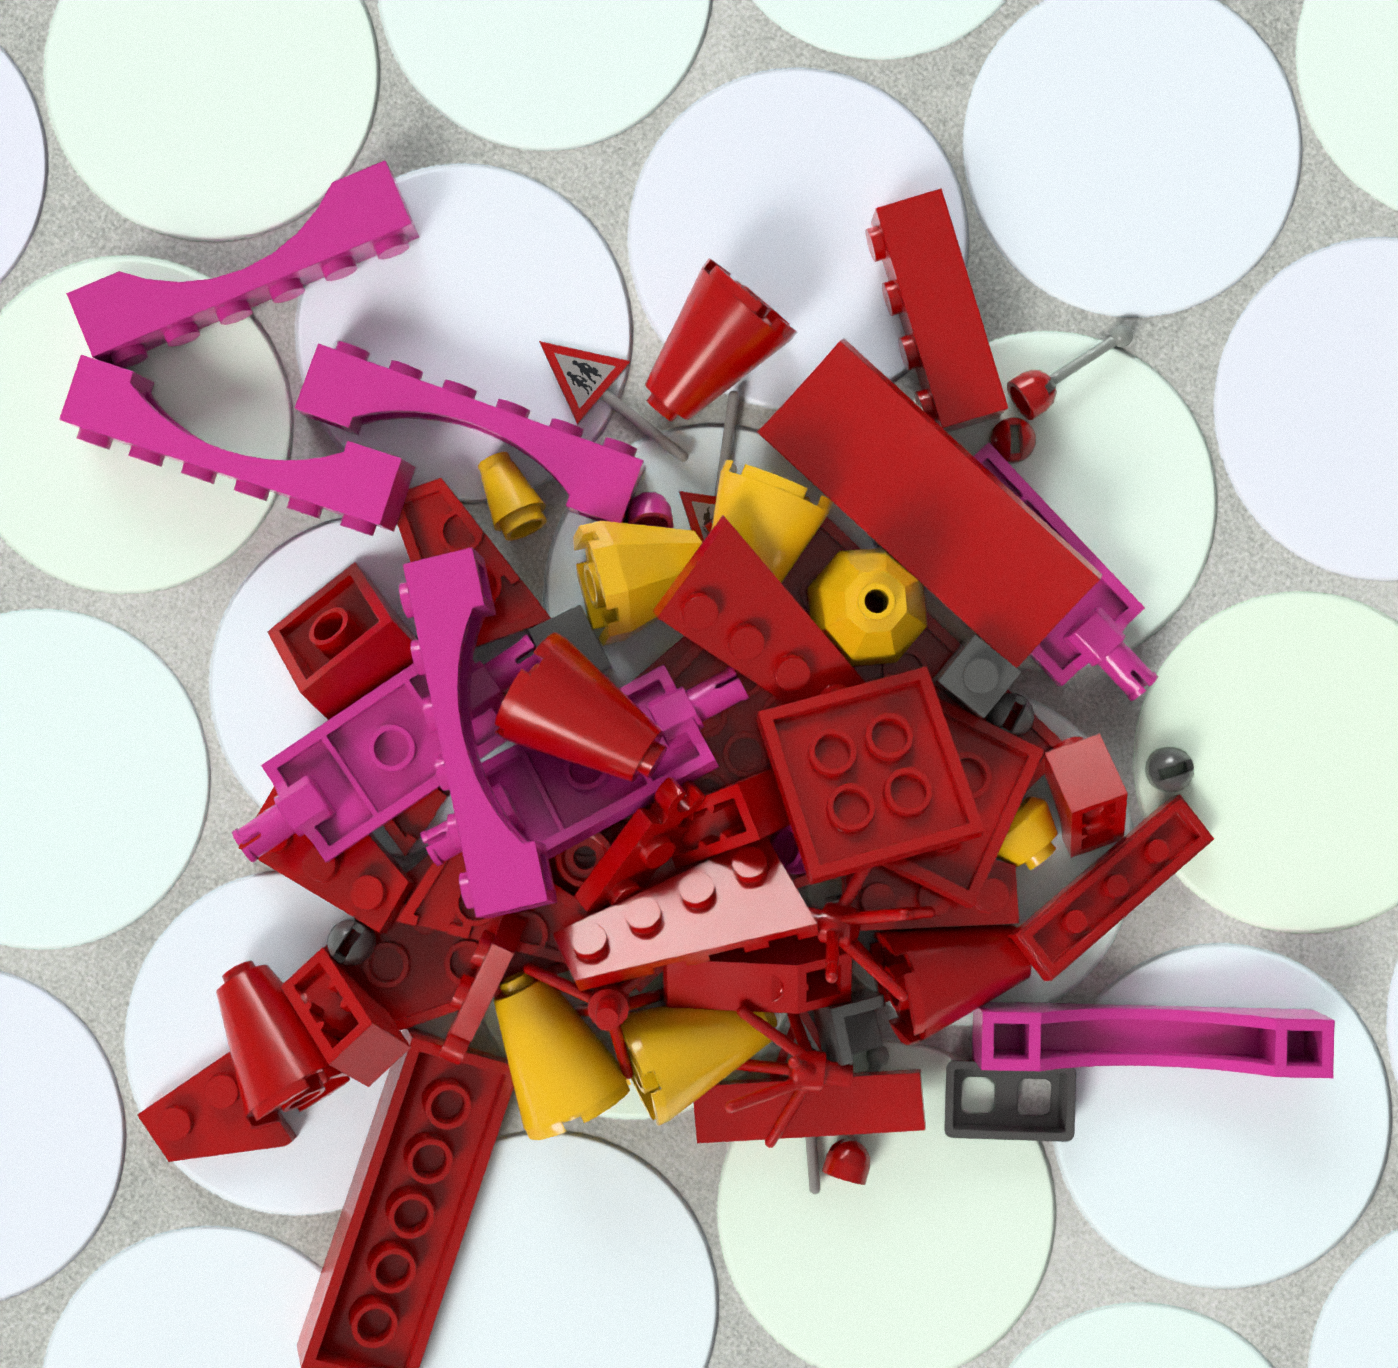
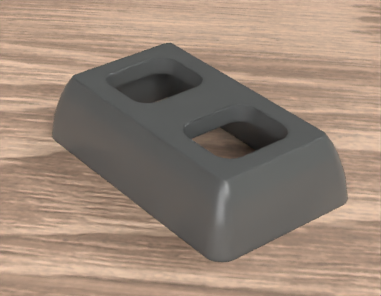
M952 1060L946 1066L945 1134L950 1138L1068 1142L1073 1139L1075 1134L1076 1069L1063 1068L1040 1072L981 1070L975 1061ZM989 1077L994 1080V1107L989 1113H968L962 1110V1082L965 1078ZM1023 1079H1046L1050 1082L1051 1100L1050 1110L1047 1114L1028 1115L1021 1114L1018 1111V1086Z

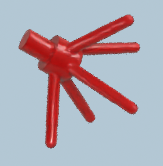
M872 868L855 872L838 903L827 902L823 909L808 907L818 925V939L821 943H826V981L828 983H835L837 981L840 946L899 1001H906L908 998L907 991L884 971L883 966L857 940L861 924L931 918L935 915L936 911L932 906L860 912L857 908L852 907L851 904Z
M526 963L523 966V971L527 975L588 1003L572 1006L581 1017H590L598 1028L610 1032L621 1072L627 1079H631L634 1072L621 1024L626 1020L629 1010L663 1000L664 988L630 997L629 994L647 977L643 976L626 980L622 984L618 982L579 992L574 982L532 963Z
M739 1006L736 1013L740 1018L792 1055L788 1063L755 1059L747 1060L736 1070L789 1075V1079L733 1099L725 1104L726 1111L733 1113L794 1091L765 1139V1145L768 1148H773L809 1091L820 1093L823 1084L851 1087L853 1064L841 1066L837 1062L826 1061L825 1052L813 1050L800 1014L786 1013L797 1041L795 1043L747 1007Z

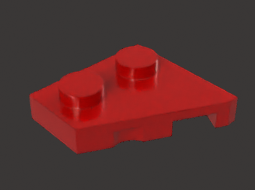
M230 1051L137 1114L168 1162L284 1147L293 1142L297 1137L280 1110L278 1112L282 1121L261 1129H251L245 1117Z

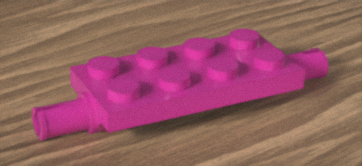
M988 442L974 457L1102 574L1101 580L1069 611L1029 656L1058 687L1063 686L1088 663L1092 667L1098 664L1124 691L1130 701L1135 700L1146 691L1143 688L1144 686H1151L1158 679V675L1152 672L1123 641L1126 637L1123 633L1124 629L1145 607Z
M527 634L521 637L520 641L484 665L481 660L476 663L474 660L472 662L470 683L471 718L480 760L508 742L495 733L499 729L495 725V720L505 698L503 693L509 690L521 669L529 672L535 664L542 661V658L533 654L517 664L518 660L536 649ZM413 663L261 765L277 791L278 796L274 798L276 804L239 829L236 828L232 831V836L238 845L241 843L243 845L261 833L260 838L242 849V852L252 863L295 833L300 837L305 834L314 844L325 862H330L441 787L435 769V756L442 755L438 732H430L423 711V698L430 697L426 674L419 675Z
M664 664L619 688L663 730L659 743L666 746L667 750L650 778L640 774L634 782H630L518 744L482 762V766L487 780L508 818L529 842L538 841L544 843L548 859L632 815L638 808H644L654 803L658 787L668 777H673L682 787L687 780L694 781L718 768L719 765L700 732L704 728L702 722L742 700L749 699L731 666H727L725 670L686 691L683 686L676 688ZM447 820L420 833L423 843H428L429 846L425 848L437 866L444 864V861L462 852V848L456 850L452 845Z

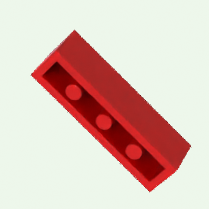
M942 188L875 208L871 219L872 227L865 229L867 245L873 261L882 260L888 282L882 283L884 301L890 316L899 314L905 336L898 338L901 357L907 370H916L921 390L915 392L916 404L947 433L1000 417L1009 407Z

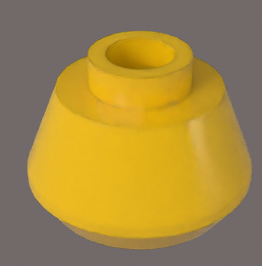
M1029 796L1022 800L996 858L1016 865V867L1025 864L1029 870H1032L1056 851V847L1051 841L1057 836L1058 832L1045 799Z

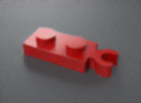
M668 777L658 787L655 793V802L651 808L637 809L574 895L586 912H600L642 892V889L656 870L672 857L675 845L688 829L682 820L694 813L705 797L692 780H687L681 787L673 777Z
M506 914L503 915L495 934L484 929L470 959L471 963L479 967L474 978L463 973L449 1006L459 1011L450 1026L438 1057L460 1065L515 953L526 924L525 921Z

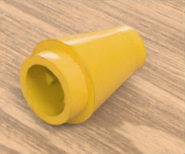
M508 452L493 454L478 464L494 529L502 531L506 540L521 539L536 532L546 524L547 519L543 513L546 504L515 462L511 460Z

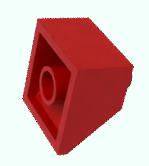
M356 562L267 631L300 694L328 720L414 663L411 653V641L416 640L414 634Z

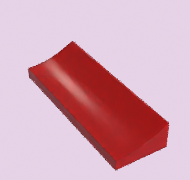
M845 338L836 344L795 392L757 431L763 439L992 649L1016 668L1022 664L1053 628L1101 580L1102 574Z
M415 1027L402 1030V1034L411 1048L389 1069L296 1345L301 1368L420 1367L514 1088L507 1058L468 1047L460 1065L438 1057L446 1039Z

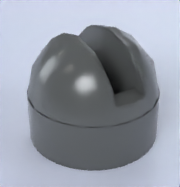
M1004 693L986 715V721L1017 737H1022L1033 725L1034 710L1031 703L1024 696L1017 693ZM1014 702H1017L1023 707L1009 731L1001 726L1009 715Z
M1162 747L1152 752L1148 757L1145 765V774L1149 783L1154 788L1164 792H1178L1190 784L1194 775V764L1191 757L1182 749ZM1183 762L1184 772L1163 779L1160 778L1159 769L1172 767Z
M348 918L336 924L331 929L327 939L330 955L338 963L346 966L361 964L372 955L376 946L374 930L355 918ZM354 929L361 935L350 948L348 955L344 956L339 949L351 930Z

